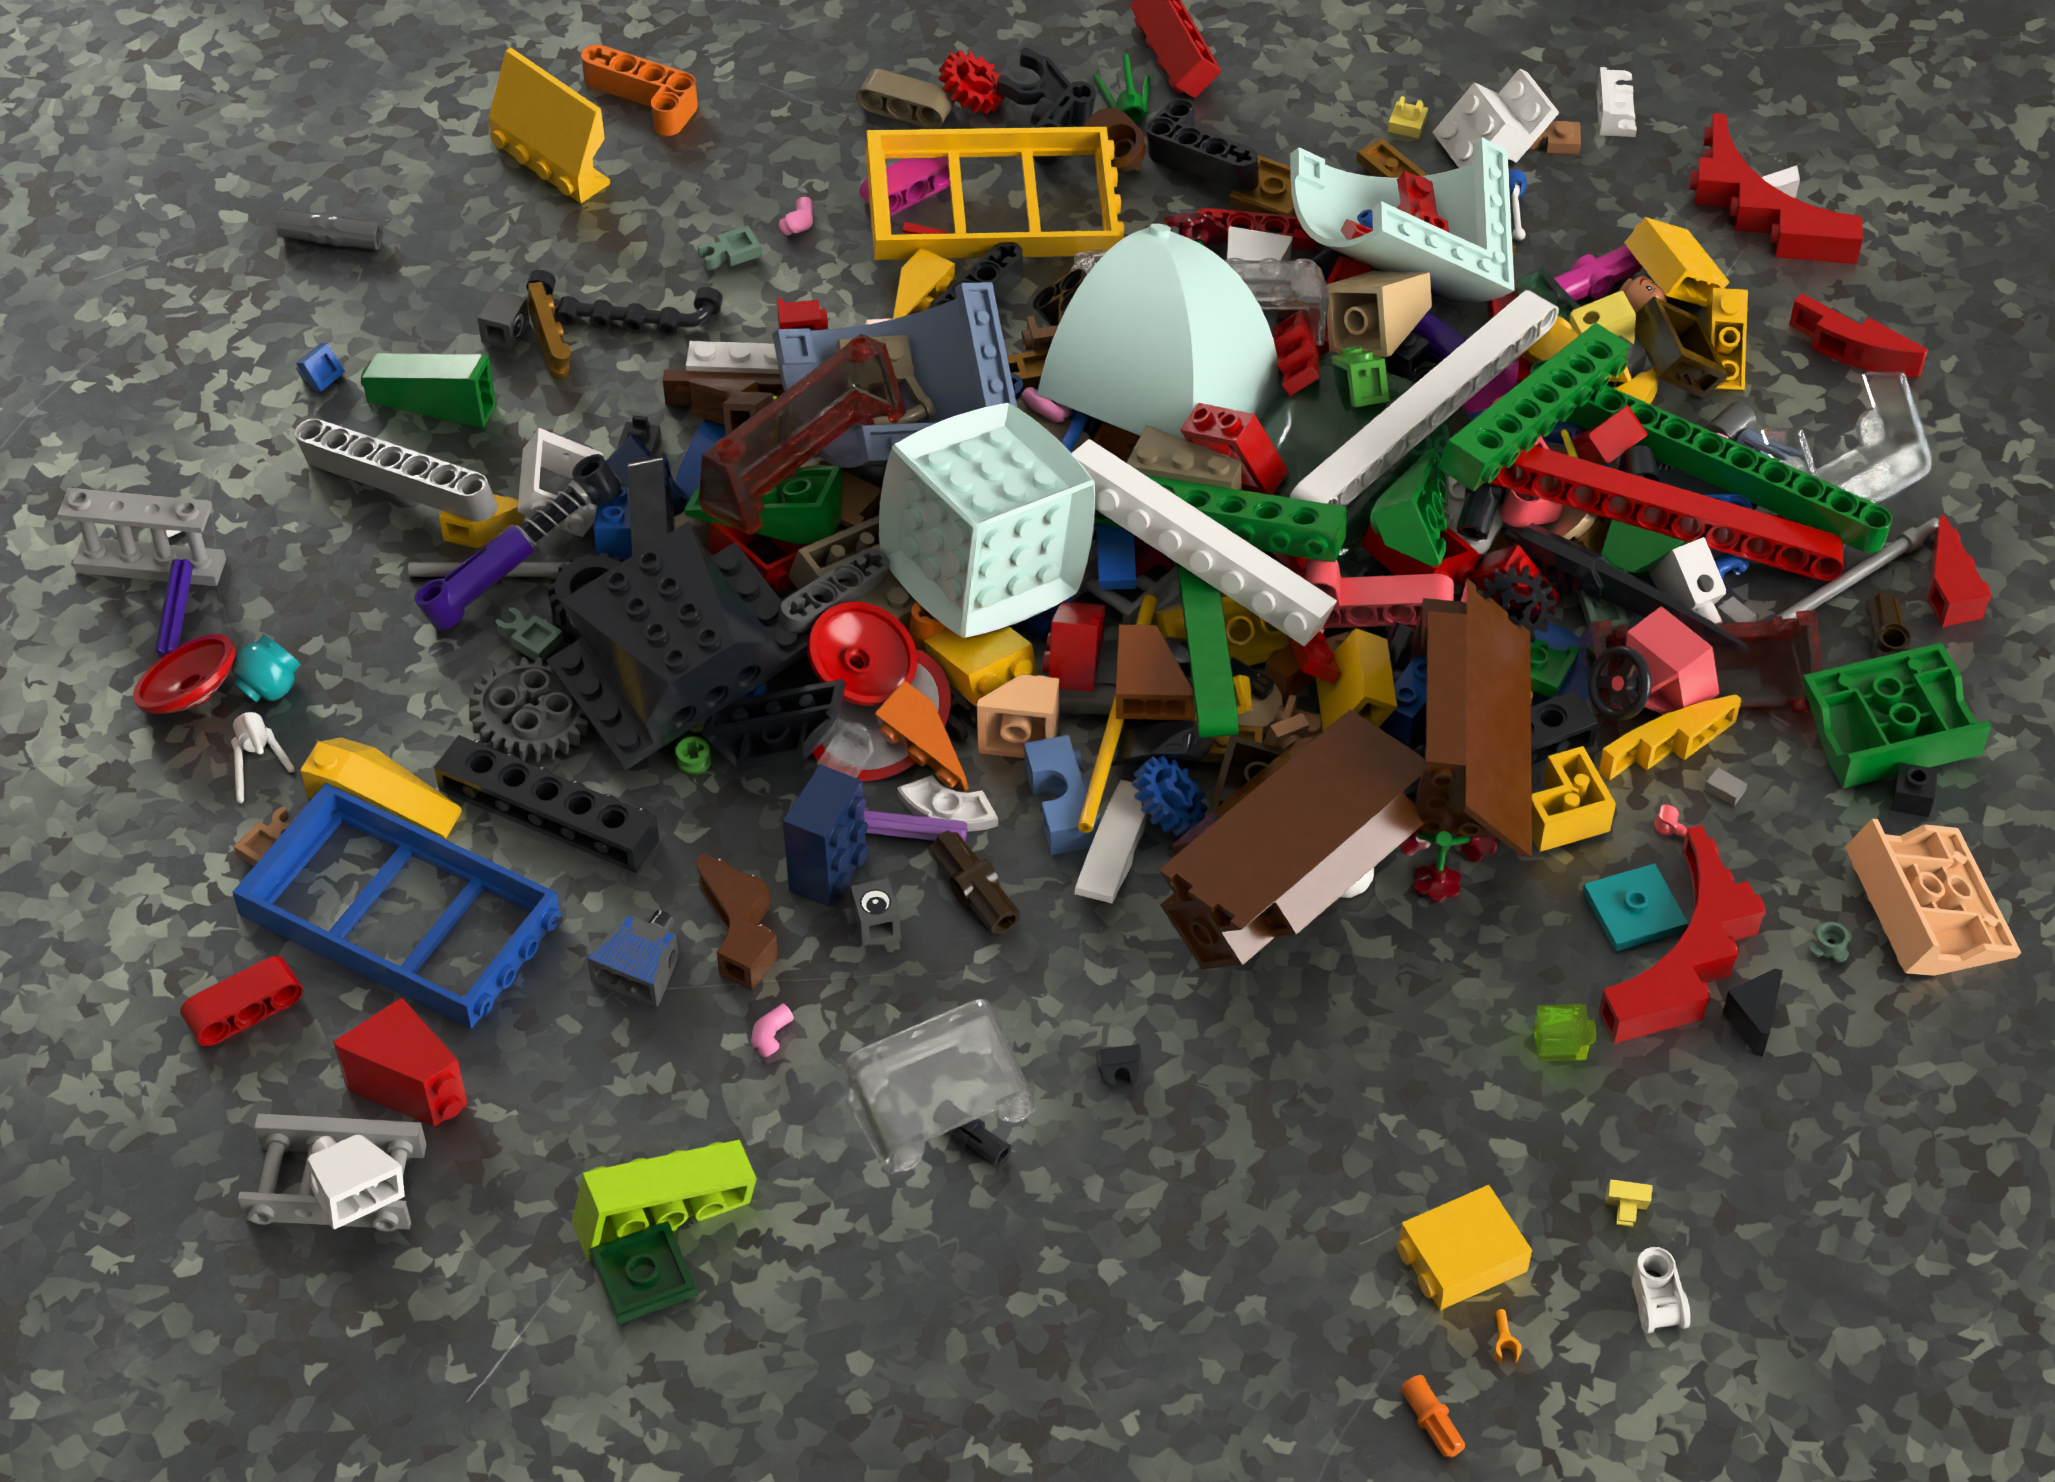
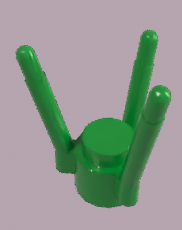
M1124 54L1123 68L1126 90L1119 94L1116 102L1099 74H1094L1093 78L1110 108L1120 109L1134 123H1137L1144 116L1148 115L1147 100L1150 76H1144L1141 95L1138 94L1133 88L1129 55Z

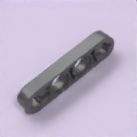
M865 549L787 597L781 604L778 616L779 625L788 632L797 631L800 634L808 631L827 609L841 603L853 602L880 585L886 578L890 564L889 558L885 553L876 549ZM848 579L853 581L856 586H843L838 580ZM823 595L828 597L831 602H818L812 596Z

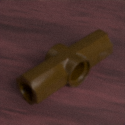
M1878 593L1875 597L1867 599L1865 609L1873 643L1871 659L1910 650L1911 633L1904 625L1899 598L1892 596V593Z
M948 830L938 835L936 840L929 846V854L948 877L950 888L957 901L964 907L969 905L991 934L997 933L1002 935L1012 930L1014 924L1020 920V911L1000 887L998 876L990 862L985 858L979 860L958 832H950Z

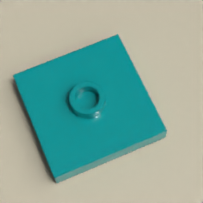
M1655 863L1588 882L1583 886L1582 892L1615 952L1685 932L1688 928L1689 923Z

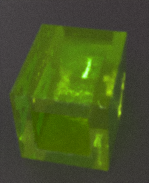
M1586 1004L1537 1005L1533 1031L1538 1061L1586 1060L1589 1045L1596 1042L1594 1019H1588Z

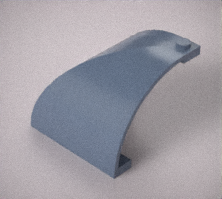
M992 282L961 283L955 287L956 299L921 312L891 320L828 330L810 331V328L778 329L775 331L772 337L785 396L799 430L814 451L824 460L839 467L886 466L892 445L928 426L984 407L1010 403L1017 407ZM907 335L912 364L915 367L914 377L925 396L933 402L936 416L928 420L922 418L911 424L867 425L861 427L845 423L844 426L836 424L835 419L843 390L836 348L837 341L847 338ZM902 383L898 384L903 411L916 406ZM874 385L879 413L889 414L885 385ZM856 386L853 389L850 409L866 413L861 386Z

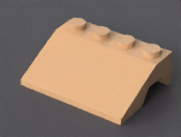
M1871 819L1845 846L1853 869L1858 874L1867 893V898L1872 904L1882 924V929L1887 935L1896 953L1898 962L1905 973L1936 976L2017 958L2021 954L1959 828L1924 824L1901 836L1885 835L1878 819Z

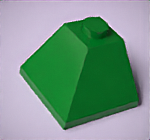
M1612 520L1601 555L1612 566L1629 574L1631 572L1645 574L1652 571L1673 549L1690 542Z

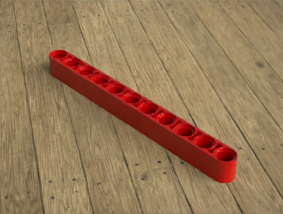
M1535 445L1527 453L1522 451L1511 467L1507 468L1504 466L1497 477L1491 482L1494 485L1688 542L1704 537L1709 548L1817 580L1832 581L1839 578L1843 573V541L1833 533Z

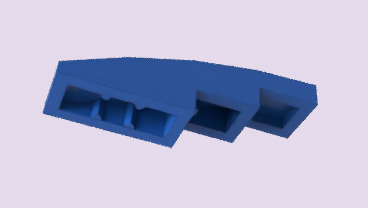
M1096 524L1099 590L1136 589L1134 534L1125 528Z

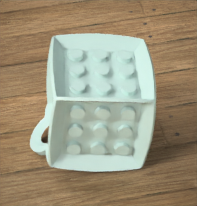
M1010 403L984 407L956 415L915 432L892 445L885 469L880 498V551L889 558L890 571L908 593L933 617L960 637L965 638L1001 629L1040 614L1078 593L1085 573L1093 536L1095 483L1081 463L1053 434Z

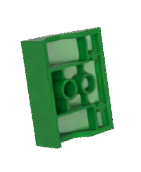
M1942 642L1805 674L1802 677L1826 759L1842 788L1893 777L1896 774L1899 762L1930 768L1983 754L1991 724L1988 720L1977 722L1965 703L1961 674Z

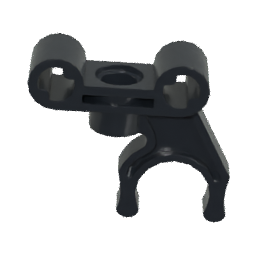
M1023 48L1021 50L1019 65L1036 72L1041 78L1039 81L1032 84H1019L1005 75L998 77L997 94L1003 95L1019 105L1037 104L1031 117V123L1036 125L1035 128L1068 127L1070 124L1084 125L1093 114L1096 97L1095 88L1084 81L1070 83L1049 57L1035 53L1030 48ZM1033 156V158L1041 164H1053L1059 160L1060 156Z

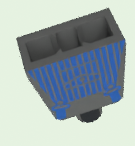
M656 910L648 923L632 916L624 917L588 956L591 981L658 1007L679 955L676 935L670 932L675 925L672 916L664 911Z

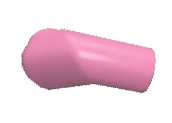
M784 1003L761 1017L753 1027L751 1044L753 1048L758 1049L762 1057H768L779 1049V1043L773 1036H775L776 1031L794 1020L792 1012Z

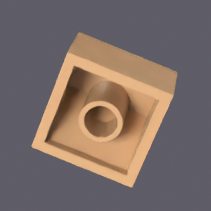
M1020 675L979 699L977 703L978 753L1024 758V743L1057 737L1059 728V678H1050L1042 675Z

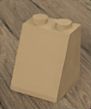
M1370 271L1324 285L1329 354L1341 355V349L1361 346L1363 351H1372L1374 355L1380 357L1391 356L1432 307L1430 272Z

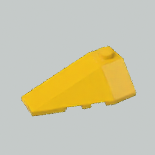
M342 737L317 742L300 769L306 795L309 799H312L323 785L327 783L445 840L462 812L459 805L375 747Z

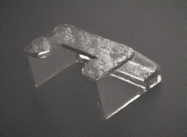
M1240 258L1224 260L1245 282L1261 309L1306 310L1316 345L1324 344L1330 296L1322 270L1314 261L1310 259L1278 261L1273 258H1265L1261 261L1243 260Z

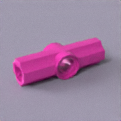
M1626 245L1598 258L1587 254L1579 258L1570 271L1544 282L1542 291L1546 300L1558 308L1567 306L1588 295L1593 299H1599L1613 288L1614 283L1640 272L1642 265Z

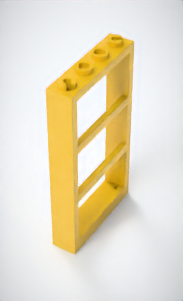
M1107 127L867 130L865 154L874 260H909L920 248L944 259L982 258L995 245L1002 242L1017 243L1023 250V257L1093 256L1105 254L1116 243L1124 239L1123 222H1118L1117 214L1121 212L1120 194L1114 193V187H1117L1118 182L1117 167H1111V160H1114V141L1108 140ZM1094 155L1103 231L1041 232L1033 156ZM1021 156L1029 232L966 233L959 157ZM885 159H948L954 223L953 234L891 235Z

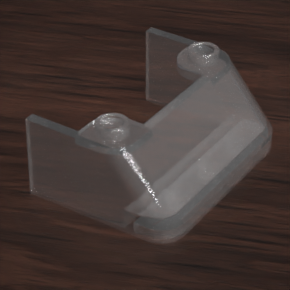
M1866 372L1862 374L1873 407L1863 412L1858 418L1856 432L1860 445L1818 469L1815 468L1803 429L1765 428L1761 430L1766 444L1789 455L1788 461H1783L1769 454L1771 458L1876 504L1926 476L1932 464L1931 453L1904 372Z

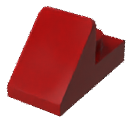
M1626 405L1571 441L1579 459L1602 465L1605 462L1607 464L1612 462L1627 449L1646 437L1648 433L1629 405Z

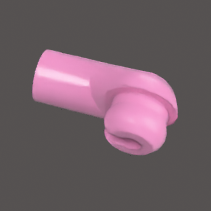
M800 197L796 201V211L786 214V217L779 221V229L784 235L798 234L812 226V200L809 197Z
M1033 387L1026 388L1022 393L1023 403L1054 423L1064 422L1065 418L1072 414V408L1057 402L1054 403L1047 398L1037 395L1038 391Z

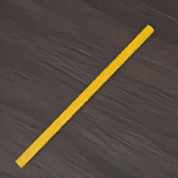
M1145 595L1143 597L1136 624L1151 625L1158 601L1155 596ZM1116 694L1077 826L1084 833H1090L1093 830L1124 719H1116Z

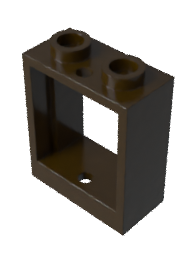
M1654 296L1636 313V334L1659 379L1704 399L1728 377L1699 317Z

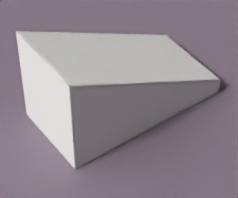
M1797 165L1761 177L1783 193L1796 198L1800 181Z

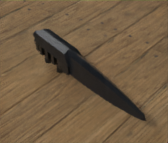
M1534 523L1528 525L1523 531L1509 526L1504 532L1503 539L1515 545L1518 544L1545 577L1548 578L1553 572L1558 574V591L1562 594L1568 595L1573 590L1580 592L1583 589L1586 595L1597 600L1602 598L1644 618L1662 606L1703 640L1736 651L1748 652L1746 644L1731 633L1675 598L1612 566L1603 555Z

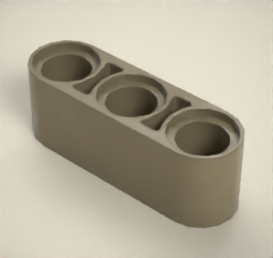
M882 69L872 70L856 93V100L864 110L929 129L939 128L955 104V101L950 99L952 93L943 91V86Z

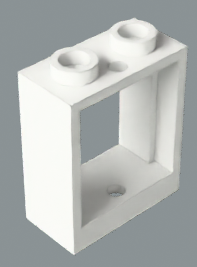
M538 428L523 448L517 512L532 518L535 516L536 509L542 510L546 507L547 500L553 501L558 497L539 489L541 467L572 479V471L577 463L587 456L593 454L603 456V453ZM590 503L588 506L585 505L583 510L578 508L570 514L571 519L567 517L559 523L560 529L583 537L595 522L597 505Z

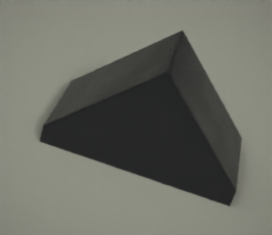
M1780 969L1768 971L1728 990L1722 1012L1752 1052L1762 1057L1769 1038L1783 972Z

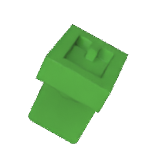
M1361 346L1341 349V355L1331 356L1332 364L1347 370L1351 406L1361 407L1390 401L1384 358L1374 355L1372 351H1363Z

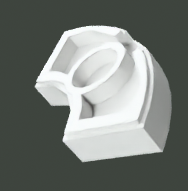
M933 775L897 787L899 799L915 816L965 821L968 827L967 832L981 831L998 826V817L983 790L970 793L950 790L942 786Z

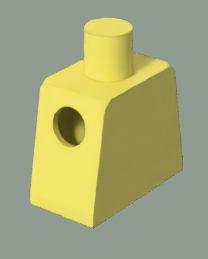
M1623 291L1584 305L1570 313L1572 331L1579 335L1596 322L1618 337L1621 335L1634 344L1636 314Z

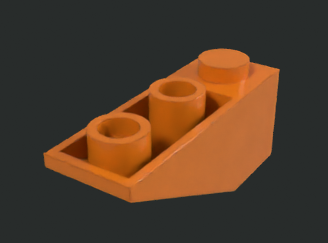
M904 680L876 711L875 716L880 727L878 732L889 743L895 745L899 742L907 748L906 752L909 757L920 766L928 764L936 770L935 775L946 786L953 788L956 785L966 793L969 789L966 776L934 702Z

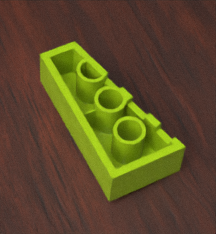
M740 1139L725 1143L714 1142L706 1147L687 1151L676 1150L668 1155L649 1159L638 1158L629 1163L611 1167L600 1166L582 1173L572 1224L587 1262L592 1261L589 1249L654 1225L669 1221L672 1231H675L689 1217L695 1216L698 1221H702L747 1205L751 1201L757 1178Z

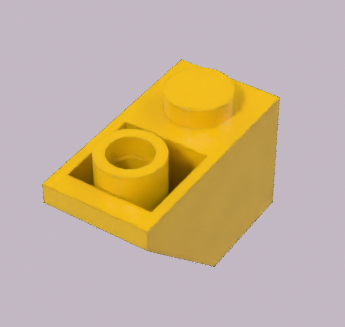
M494 495L498 505L497 511L487 520L471 521L442 511L439 516L444 541L473 548L485 546L511 524L521 527L523 520L526 518L525 515L517 512L518 500Z

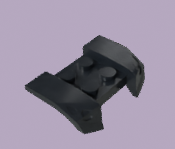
M1165 637L1166 643L1192 687L1186 639ZM1194 694L1192 720L1124 719L1111 766L1146 761L1152 757L1158 759L1161 756L1189 761L1202 760L1216 740L1212 737L1199 738L1198 725L1195 721Z

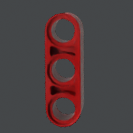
M272 956L191 996L182 1004L180 1014L197 1042L202 1046H212L290 1007L301 998L303 987L284 958Z

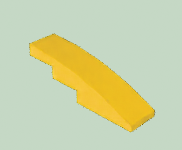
M1735 694L1699 702L1662 715L1631 730L1603 748L1598 772L1610 781L1635 762L1647 771L1672 752L1683 760L1687 759L1736 723L1741 698Z

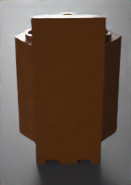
M1467 578L1461 602L1423 598L1412 642V656L1426 657L1425 762L1414 801L1417 814L1424 824L1418 829L1427 833L1446 831L1467 837H1497L1518 855L1532 857L1530 631L1522 624L1519 626L1513 624L1508 619V612L1491 598L1484 599L1476 592V585Z
M1350 709L1320 735L1298 739L1172 844L1177 854L1158 870L1174 894L1160 904V906L1201 969L1243 965L1273 938L1298 934L1420 828L1424 823L1417 814L1415 804L1403 791L1421 777L1425 758Z

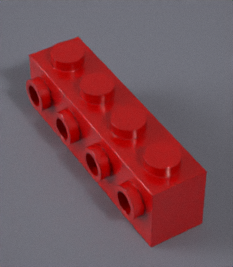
M1134 0L1129 5L1136 16L1134 19L1135 24L1147 36L1145 42L1158 56L1156 59L1158 65L1169 75L1168 83L1180 94L1185 92L1196 98L1222 71L1182 1Z

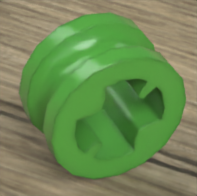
M687 737L678 743L676 747L677 765L682 772L697 775L709 768L711 764L710 748L704 739ZM697 753L698 758L690 759L688 754Z

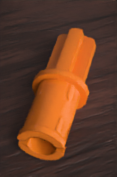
M1417 1375L1407 1380L1401 1386L1402 1389L1400 1391L1418 1417V1426L1421 1429L1427 1430L1443 1456L1448 1458L1455 1457L1464 1450L1465 1442L1447 1416L1449 1413L1448 1407L1445 1404H1440L1423 1375Z

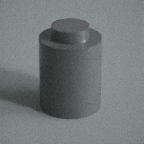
M1732 402L1704 428L1714 433L1728 436L1730 440L1736 442L1743 431L1756 428L1757 420L1753 410L1748 405Z

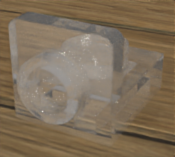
M838 719L835 723L837 734L817 762V766L821 764L856 778L875 750L870 732L858 722L851 721L849 724L842 719Z

